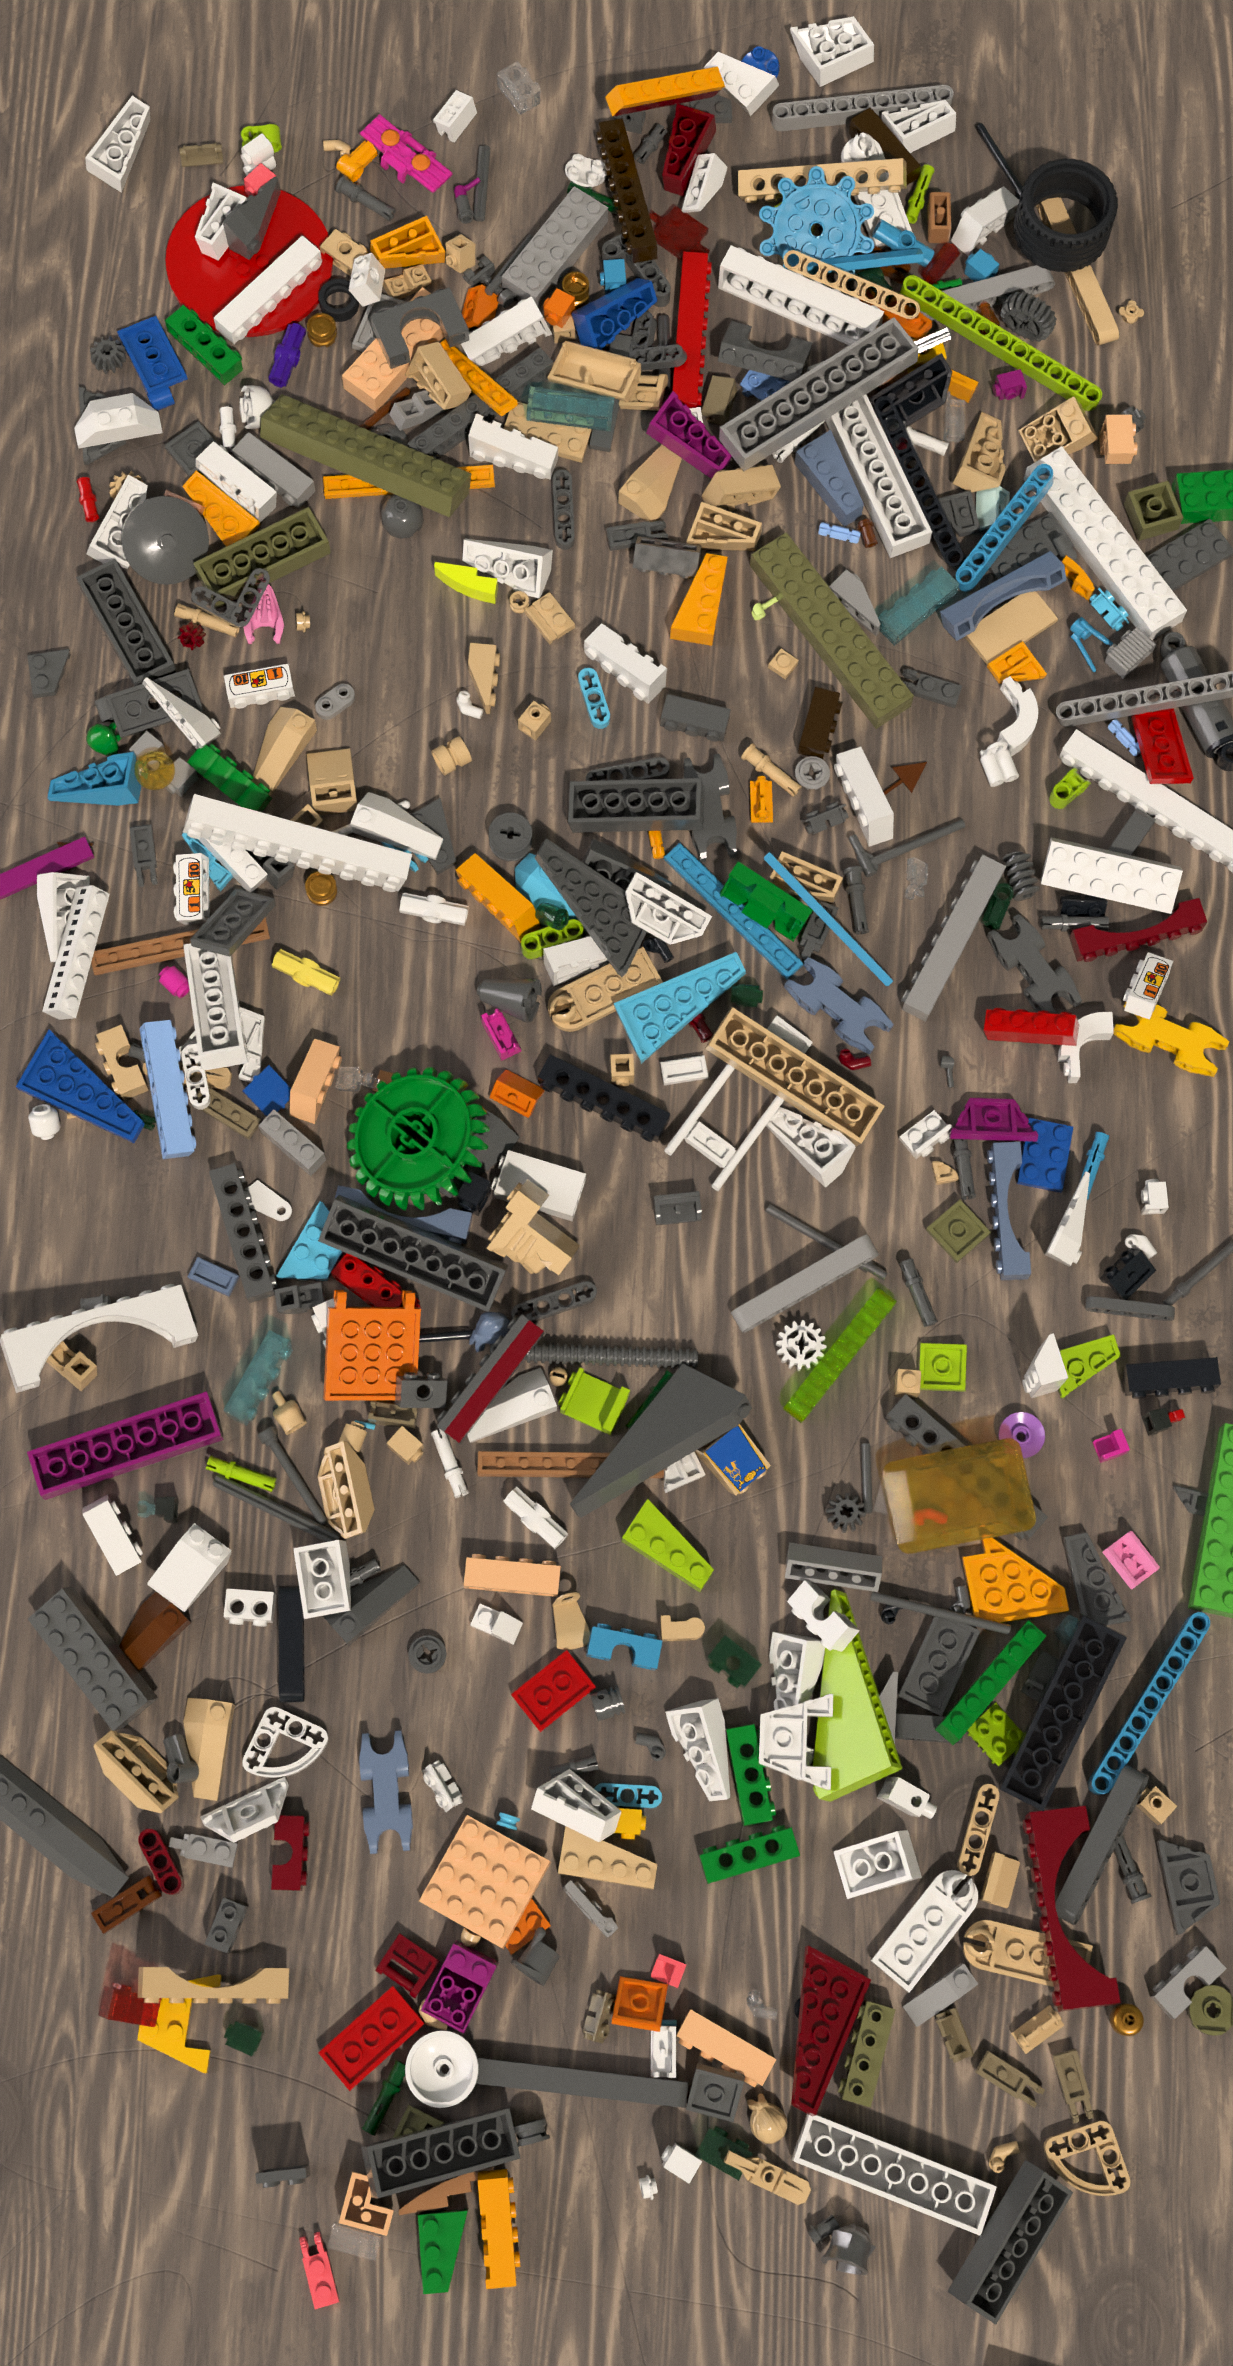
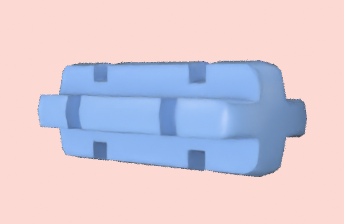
M821 522L818 531L819 535L827 536L828 534L831 538L843 541L848 539L850 540L849 542L855 544L859 542L861 535L860 531L853 529L849 531V528L837 525L829 526L828 523Z
M1118 719L1113 720L1108 725V729L1113 734L1116 733L1115 737L1126 748L1130 749L1129 752L1133 756L1139 755L1141 751L1138 742H1135L1134 736L1125 727H1121L1122 724Z

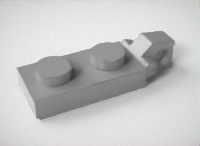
M184 1834V1839L171 1837L169 1847L181 1849L180 1856L188 1859L233 1868L238 1843L195 1834Z
M570 1880L563 1887L562 1890L606 1938L618 1929L612 1918L602 1916L600 1912L603 1910L594 1900L590 1902L584 1895L586 1890L579 1882L573 1883Z

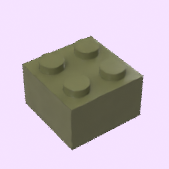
M1169 481L1130 491L1124 502V507L1138 541L1178 530L1183 519Z

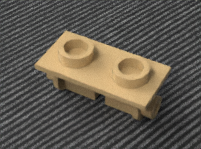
M1048 2005L1011 2034L1023 2052L1027 2054L1062 2028L1064 2024L1058 2012L1054 2011L1051 2005Z

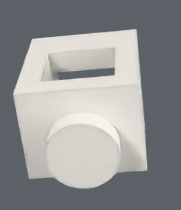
M1158 1179L1146 1180V1186L1144 1190H1141V1201L1145 1203L1141 1210L1142 1215L1164 1214L1169 1208L1166 1182H1159Z

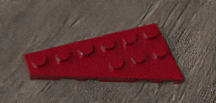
M808 1945L805 1946L791 2105L813 2117L816 2116L871 1979Z

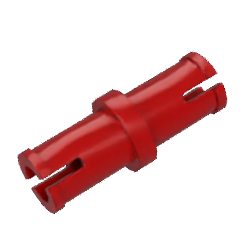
M81 477L76 481L80 492L79 502L83 505L85 520L87 522H95L99 519L95 504L97 499L93 494L90 478Z

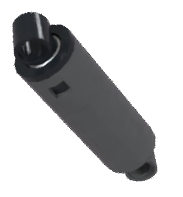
M1178 632L1168 633L1160 647V654L1164 658L1161 662V669L1168 682L1210 675L1197 649L1193 646L1184 647L1185 639ZM1169 645H1174L1176 648H1171ZM1196 687L1192 692L1200 694L1204 689ZM1174 691L1176 698L1181 696L1182 693L1180 691ZM1223 699L1182 706L1208 758L1218 757L1217 764L1220 769L1228 772L1233 771V760L1226 757V755L1233 756V718Z

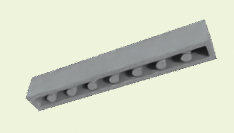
M983 854L979 861H974L969 871L972 873L970 879L965 878L960 888L963 891L960 898L955 897L950 909H953L951 915H946L940 927L944 929L940 935L936 933L931 946L934 948L931 953L926 952L921 964L924 967L921 972L916 971L911 983L914 986L911 991L907 989L901 1000L904 1002L903 1011L925 1022L927 1021L1005 871V865Z

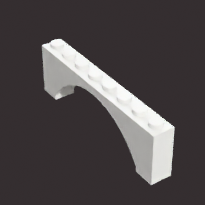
M168 1284L156 1292L147 1290L141 1292L138 1297L130 1298V1296L118 1299L116 1303L109 1305L107 1302L100 1303L91 1310L79 1309L66 1317L57 1315L50 1318L48 1322L40 1324V1321L28 1324L23 1329L10 1328L5 1330L4 1334H1L0 1344L16 1393L39 1387L41 1381L39 1375L54 1349L74 1332L93 1324L126 1322L139 1325L166 1338L172 1343L173 1348L196 1342L198 1333L182 1286Z

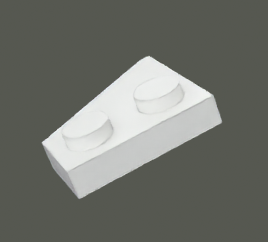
M695 1452L664 1469L665 1493L706 1475Z

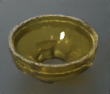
M148 751L142 754L135 764L137 781L141 786L149 790H160L167 787L175 775L173 761L162 751ZM152 760L160 764L159 768L155 771L147 769V764Z

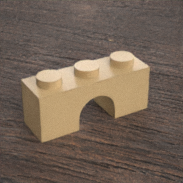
M122 1025L96 1034L99 1042L95 1043L99 1055L104 1054L107 1062H104L103 1065L107 1074L113 1075L115 1082H112L111 1085L115 1094H120L124 1101L149 1091L138 1064L128 1068L119 1065L121 1057L129 1053L131 1047Z
M64 1341L54 1349L46 1361L80 1391L97 1376V1365L80 1351L77 1354L67 1347Z

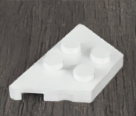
M284 1776L202 1815L200 1818L204 1826L234 1843L278 1822L289 1784Z

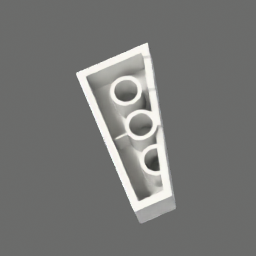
M529 297L519 301L513 308L504 310L495 319L486 321L475 331L469 332V341L462 343L461 346L468 358L478 367H481L499 359L500 353H512L517 350L518 345L525 342L530 345L536 342V337L542 334L547 337L552 335L533 298Z
M602 623L584 641L585 654L591 660L595 659L598 661L605 672L612 673L617 677V681L622 686L629 687L637 699L644 700L649 704L666 686L667 668L661 664L657 667L653 663L652 657L647 654L644 657L641 656L636 646L631 643L625 645L620 635Z

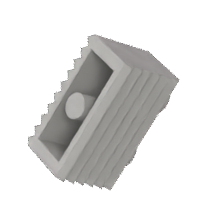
M1138 627L1133 631L1128 630L1122 636V641L1118 645L1114 643L1106 652L1107 658L1105 663L1122 679L1148 657L1156 646V643Z

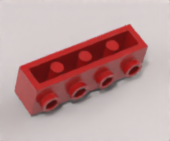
M994 1008L993 1010H986L984 1033L987 1040L1077 1046L1079 1023L1076 1015L1070 1012L1051 1014L1049 1011L1044 1010L1038 1011V1013L1028 1012L1024 1009L1007 1011L1003 1008Z
M346 1253L331 1272L335 1280L371 1307H403L402 1287L393 1280L388 1282L383 1278V1272L375 1266L371 1269L365 1264L366 1261ZM415 1297L414 1307L421 1309L420 1301Z

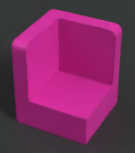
M1122 1428L1092 1442L1100 1463L1122 1456L1130 1451Z

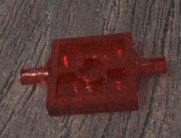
M677 206L664 217H661L655 211L650 213V219L658 224L654 229L657 244L681 261H683V251H697L709 254L710 249L701 244L702 239L708 234V228L689 214L683 213Z

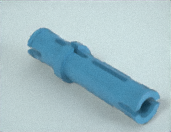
M1102 1132L1095 1133L1091 1150H1088L1086 1154L1088 1159L1081 1176L1082 1179L1085 1172L1090 1173L1087 1200L1089 1199L1100 1162L1105 1158L1104 1151L1110 1137Z

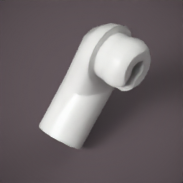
M1130 1234L1125 1239V1245L1128 1248L1142 1250L1148 1259L1158 1253L1144 1235Z

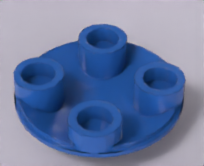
M755 47L741 61L772 74L776 78L779 74L780 65L778 58L772 51L763 47Z

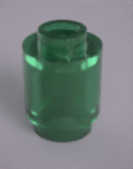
M541 903L536 909V919L541 924L553 929L562 930L569 922L568 911L554 904Z
M743 983L732 985L731 1003L748 1007H757L758 1003H762L763 990H759V985Z

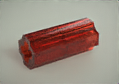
M946 242L923 270L921 276L924 281L931 285L936 284L956 261L960 252L953 243Z

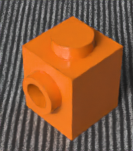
M556 288L551 298L548 297L543 304L544 319L553 326L557 325L563 328L575 310V297Z

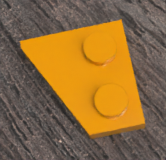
M1023 641L987 665V668L999 684H1002L1003 680L1009 676L1014 681L1020 682L1043 679L1047 675Z

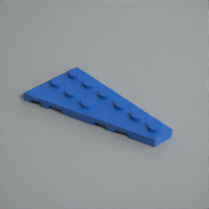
M50 1029L48 1030L17 1083L16 1088L127 1141L135 1143L145 1123L61 1042Z

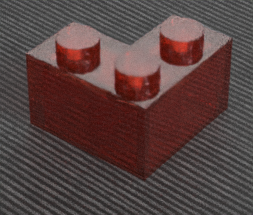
M112 1982V1987L104 1986L98 2016L108 2020L155 2028L161 1998H159V2003H144V1998H137L138 1992L131 1991V1986Z

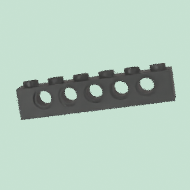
M235 1163L210 1170L209 1174L248 1302L252 1303L275 1296L274 1288L278 1287L274 1274L269 1275L267 1267L271 1266L268 1253L263 1254L261 1248L262 1245H265L262 1233L256 1232L255 1224L259 1223L255 1210L250 1212L248 1206L249 1203H252L249 1190L244 1191L242 1183L246 1182L243 1170L237 1169ZM236 1186L237 1191L234 1194H227V1188ZM236 1207L244 1208L243 1213L238 1216L233 1215L232 1211ZM242 1228L250 1229V1233L245 1237L238 1235ZM249 1249L257 1251L256 1255L252 1258L245 1257V1253ZM256 1270L263 1272L262 1277L259 1279L251 1278L252 1273Z

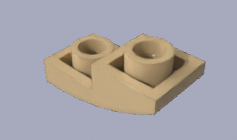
M422 264L404 269L403 275L384 280L383 287L388 296L402 299L431 284V279Z

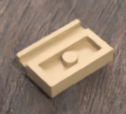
M550 592L532 603L530 607L524 609V613L549 644L575 628V623Z

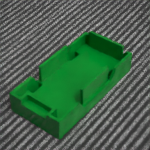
M738 861L728 875L729 878L720 891V896H724L737 906L747 902L741 913L766 929L774 920L775 930L794 942L813 910Z

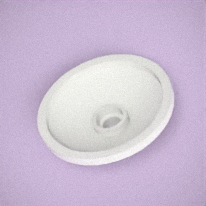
M435 2031L423 2036L413 2045L406 2060L405 2074L408 2086L415 2097L432 2107L446 2108L462 2102L472 2092L478 2079L479 2064L473 2047L465 2038L450 2031ZM444 2064L448 2065L449 2071L447 2074H444L441 2071V2068Z

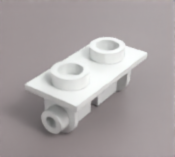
M438 1760L422 1770L425 1783L432 1788L436 1795L437 1804L445 1812L463 1802L461 1799L463 1796L455 1782L448 1786L445 1783L452 1777L444 1763L441 1764Z

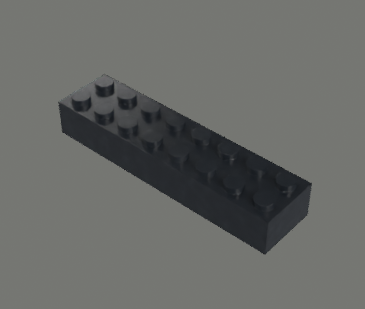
M1083 1614L1080 1615L998 1785L1000 1790L1044 1811L1127 1639L1124 1634Z

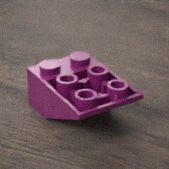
M456 1940L420 2011L464 2033L499 1962L471 1947H466L462 1942Z

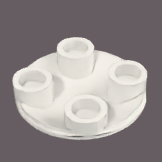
M581 154L573 155L572 160L565 167L567 177L580 186L595 187L602 184L606 178L603 161L586 158Z

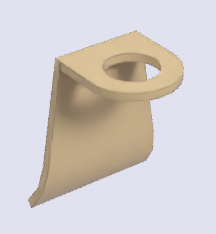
M578 1592L562 1595L552 1604L557 1638L556 1647L558 1649L571 1650L588 1645L590 1630L577 1603V1600L580 1598V1593Z

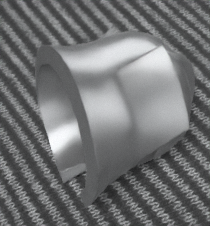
M853 2223L838 2230H833L830 2246L821 2258V2261L824 2264L828 2260L838 2261L837 2271L862 2276L867 2275V2260L876 2246L871 2245V2238L868 2232Z

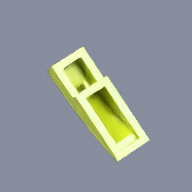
M435 562V576L443 583L468 597L483 602L496 603L498 579L478 576V568Z

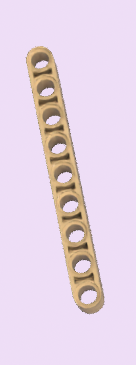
M1050 198L1036 206L1045 226L1057 232L1077 234L1062 198ZM1091 265L1085 266L1081 270L1064 272L1095 344L1099 346L1118 340L1119 332Z

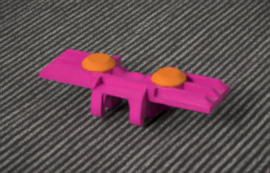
M380 114L360 132L363 138L371 142L383 153L381 167L385 170H388L389 165L398 172V181L402 184L405 183V177L408 174L430 192L434 193L453 175L450 170L435 159L436 153L434 151L426 149L412 137L409 131H400ZM406 144L412 147L419 154H416L414 151H412L409 147L406 146Z

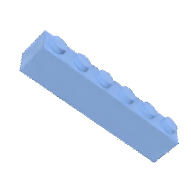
M171 1020L145 1022L139 1029L162 1158L170 1159L190 1156L194 1149H196V1139L194 1135H191L192 1117L190 1113H187L188 1095L187 1092L183 1091L184 1073L179 1069L180 1051L176 1048L174 1041L176 1040V1029L172 1026Z

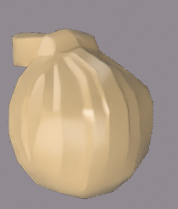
M761 2093L758 2095L757 2102L752 2099L747 2100L749 2109L753 2111L750 2118V2127L754 2136L765 2144H773L781 2140L787 2131L788 2125L783 2111L776 2105L768 2103L765 2096Z

